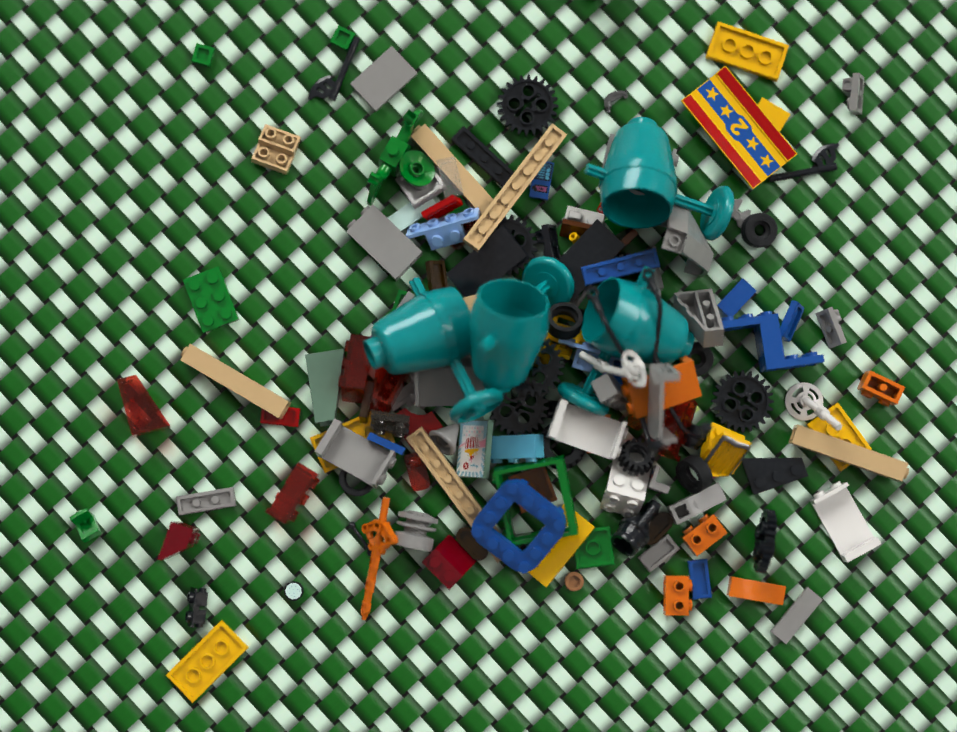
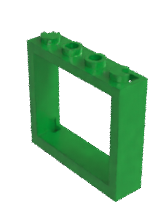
M564 455L538 459L537 462H521L495 467L492 474V483L497 486L498 490L504 482V473L556 464L568 522L562 537L578 534L579 528ZM510 507L500 518V521L505 524L503 536L515 545L530 543L539 533V531L515 535Z

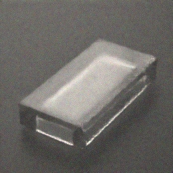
M455 156L436 160L444 197L447 198L452 194L455 196L463 195Z

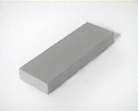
M234 487L176 496L179 516L237 506Z
M806 587L770 632L784 644H787L823 599Z

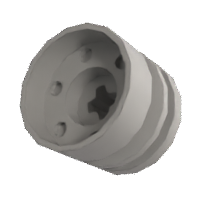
M399 511L398 516L405 517L406 522L398 520L396 522L404 527V531L394 532L398 537L396 545L432 552L434 539L426 536L427 532H436L435 528L428 527L429 523L438 524L439 519L417 511Z

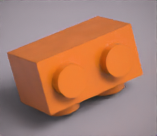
M869 370L864 372L857 389L862 391L861 395L870 399L874 397L879 400L878 403L889 407L890 405L898 404L905 387Z
M704 514L698 519L699 523L696 526L690 525L683 531L684 535L681 536V539L694 556L700 555L728 533L714 514Z
M663 575L664 615L689 616V611H692V599H689V591H692V580H689V576Z

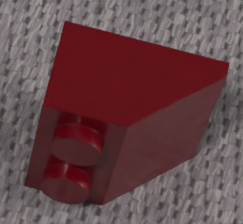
M172 521L158 559H169L192 548L194 544L197 545L201 536L198 533L200 528L180 521Z
M450 534L422 561L449 590L476 562Z

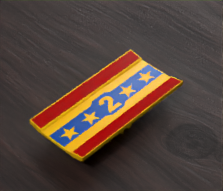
M726 65L681 100L683 105L752 190L797 155L796 151Z

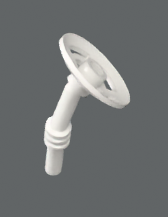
M633 350L624 351L622 355L623 368L610 366L609 363L600 358L597 359L585 351L579 353L581 359L593 365L601 373L626 377L637 388L646 385V368L639 355ZM627 356L633 359L632 362L627 361Z
M803 382L795 384L788 390L785 396V406L792 417L807 421L818 416L821 420H826L836 430L842 428L843 425L823 406L822 393L815 385ZM802 387L803 392L799 393L796 398L792 397L793 392ZM809 389L815 391V393L818 396V399H816L815 395L811 391H809ZM792 403L794 404V407L799 412H801L800 415L793 410L791 406ZM812 409L814 411L811 415H807L808 410Z

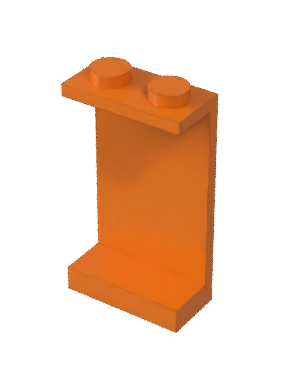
M688 356L680 357V364L672 366L680 373V381L664 382L663 410L702 396L694 362ZM647 375L646 385L641 388L635 387L626 377H623L621 390L623 395L627 397L628 403H626L628 413L632 414L636 419L647 416L649 375Z

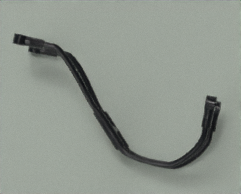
M646 268L643 270L642 279L647 282L651 293L654 294L657 301L656 341L652 363L657 364L660 363L658 347L662 324V300L653 278L654 271ZM649 273L651 277H646L645 274ZM590 287L587 290V299L592 301L596 313L599 314L605 329L622 356L624 350L605 318L604 309L598 298L599 290L596 287ZM594 292L596 295L591 296L589 293ZM668 408L681 431L693 439L702 440L713 430L710 422H705L699 425V435L694 434L684 427L674 408ZM641 417L640 422L650 455L654 457L658 454L659 450L664 448L661 439L651 442L645 418Z

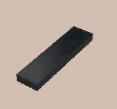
M465 126L452 137L451 141L503 188L514 172Z

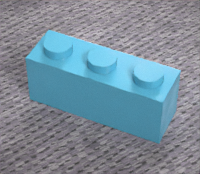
M544 434L492 436L491 463H503V459H508V463H520V459H525V462H537V458H544Z

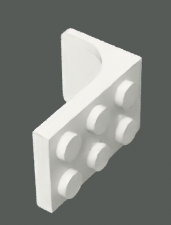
M622 439L620 446L626 443L627 440ZM632 452L629 454L630 458L636 462L644 460L643 456L639 453ZM616 457L612 460L600 508L610 513L616 512L623 514L625 517H632L639 514L644 503L651 469L642 476L640 473L638 476H634L633 472L629 475L628 470L625 472L622 470L624 466H619L620 461Z

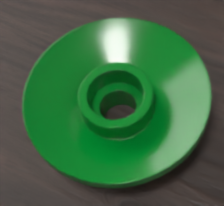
M416 150L408 151L399 162V170L402 177L413 186H426L434 178V164L423 152Z

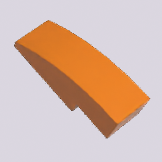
M730 576L727 595L783 605L786 586Z

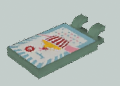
M491 412L476 420L460 424L456 473L459 477L489 479L494 421L490 420Z

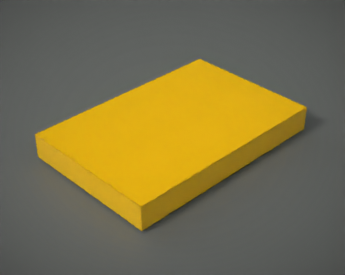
M838 402L828 408V410L843 425L840 430H836L826 420H821L818 416L806 424L809 429L872 450ZM830 458L840 472L849 466V464Z

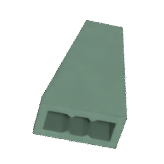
M344 349L305 354L314 419L316 424L320 423V427L330 426L334 418L336 419L345 359Z

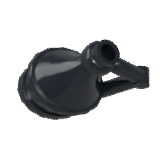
M651 500L644 505L641 513L629 518H623L619 522L617 531L611 537L612 545L616 550L626 556H634L642 545H646L649 542V524L651 519L658 514L662 506L656 500Z

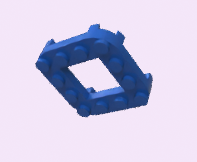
M511 479L501 484L499 489L477 514L472 524L471 534L481 546L511 569L525 574L535 569L564 534L567 522L564 510L560 506L557 508L528 485V481L524 479ZM514 501L545 524L523 550L493 528Z

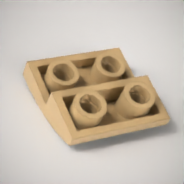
M265 124L251 162L287 175L301 137Z

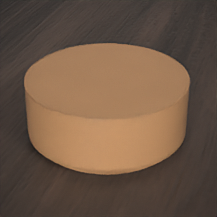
M570 572L565 576L564 584L570 591H578L583 587L584 579L580 573Z

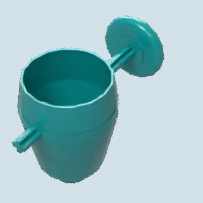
M647 117L633 118L616 132L603 168L587 163L584 169L585 174L600 179L599 188L603 214L610 221L620 226L636 229L660 225L669 218L675 204L701 213L700 230L706 240L713 241L726 230L733 213L734 193L728 186L716 188L710 194L706 203L677 194L678 185L668 135L661 127L657 126L654 120ZM637 189L645 195H635L629 190Z
M547 256L533 258L525 265L522 272V281L498 279L489 281L480 287L470 311L469 331L473 372L482 381L486 389L497 388L506 393L525 381L548 333L549 308L560 302H570L574 294V280L567 267L557 259Z
M643 270L636 283L614 277L604 280L597 287L599 290L598 298L604 309L605 318L624 351L633 350L636 352L643 363L653 364V350L656 341L657 301L651 290L647 288V282L642 279ZM649 273L645 274L646 277H651ZM661 299L662 324L658 358L660 363L672 364L675 360H679L680 357L690 354L694 344V335L692 332H689V324L686 318ZM589 300L582 323V336L584 340L601 351L598 358L608 363L611 356L622 359L599 314L596 313L592 301ZM594 367L583 388L568 382H562L557 385L559 395L583 410L601 416L608 414L610 411V407L602 404L598 396L593 393L594 388L590 382L601 377L603 374Z
M413 278V280L409 281L415 297L377 321L371 329V338L363 341L367 359L374 370L384 367L391 375H401L450 366L466 397L453 406L449 412L450 420L459 424L476 420L499 406L503 400V392L497 388H488L476 392L460 361L471 354L470 311L467 304L454 287L449 286L426 291L420 278Z

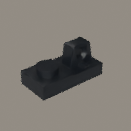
M541 225L542 229L535 232L537 235L535 238L538 243H544L543 255L559 260L561 254L556 225Z

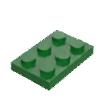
M219 266L183 279L203 333L240 320Z

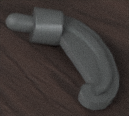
M614 91L606 96L604 107L607 109V113L611 112V102L622 96L625 99L628 98L629 95L626 91Z

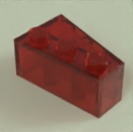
M351 334L350 341L346 340L345 352H347V357L343 358L341 369H344V373L339 376L338 387H341L342 401L362 404L366 381H368L369 369L371 367L364 351L363 341L369 339V336Z
M384 367L376 369L370 409L388 416L410 373L391 375Z
M137 375L117 379L132 437L171 428Z
M694 399L672 406L685 428L691 426L698 405ZM667 408L663 410V427H666L678 439V443L664 446V448L659 450L658 454L679 462L681 456L678 453L681 444L685 445L686 439L683 438L685 433L681 431Z
M298 462L285 481L281 491L275 496L276 499L265 512L283 524H289L291 521L294 523L299 515L297 510L301 505L304 506L310 498L307 494L311 488L315 489L318 485L320 474Z

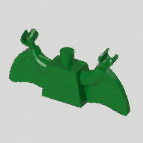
M408 109L402 117L405 121L397 137L392 136L379 157L377 172H371L367 183L371 184L367 199L368 205L371 206L388 175L394 178L398 175L401 158L413 148V146L407 144L412 131L425 111L418 109L412 112Z

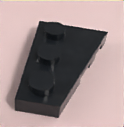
M743 458L741 462L753 495L808 476L802 458Z

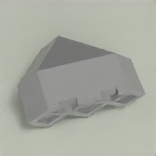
M674 204L669 218L659 225L667 228L661 248L686 256L687 262L684 272L702 278L710 270L714 253L690 210Z

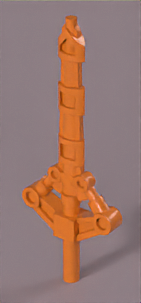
M387 497L382 498L379 519H374L362 525V532L366 534L367 540H369L368 549L372 550L365 583L364 600H362L361 605L362 620H366L371 611V599L375 589L380 557L386 553V549L391 545L398 543V537L391 528L390 522L386 521L390 498Z

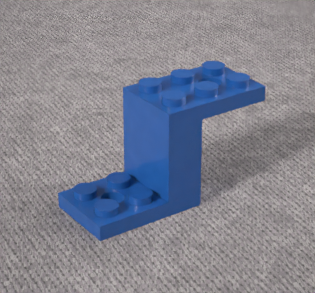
M772 311L761 312L753 317V314H744L738 317V319H734V316L721 319L724 332L747 328L754 329L760 373L813 366L825 362L824 355H817V352L805 353L800 358H798V354L784 357L778 313L772 314Z

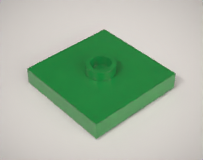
M610 526L595 528L574 553L576 569L615 565Z

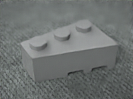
M712 289L674 293L673 308L686 318L689 330L703 348L722 346L724 327Z

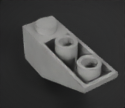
M606 373L590 382L602 404L617 411L627 409V397L623 395L621 385L614 376Z
M719 482L699 493H694L667 506V509L674 524L678 525L727 499Z

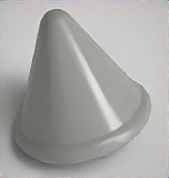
M455 423L429 432L430 438L441 453L445 455L455 454L459 425Z

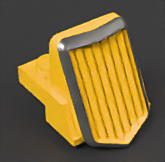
M712 422L710 424L713 430L707 434L706 441L701 446L700 457L710 467L712 477H728L731 474L733 475L741 464L742 459L751 448V442L745 440L744 435Z

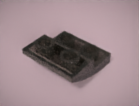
M371 410L370 430L374 431L373 434L385 436V433L393 434V437L404 439V436H409L410 416Z

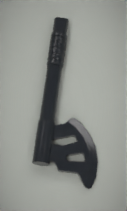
M354 36L337 80L334 82L330 75L320 78L312 86L309 92V100L315 97L322 99L329 97L328 99L336 101L345 75L358 48L359 37ZM327 83L328 85H330L332 87V90L327 89V87L324 84ZM320 88V89L323 90L324 92L321 93V92L317 91V89Z
M826 144L814 153L811 160L816 163L817 167L771 175L768 177L769 182L836 171L837 164L834 163V160H836L835 150L839 147V144ZM827 150H829V153H830V156H831V157H829V156L827 155V153H826ZM820 156L823 157V159L825 160L826 165H824V163H823L822 160L820 159Z

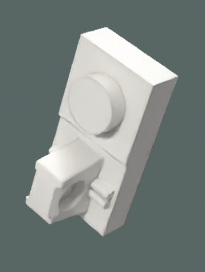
M567 206L564 219L593 224L598 219L603 223L604 214Z

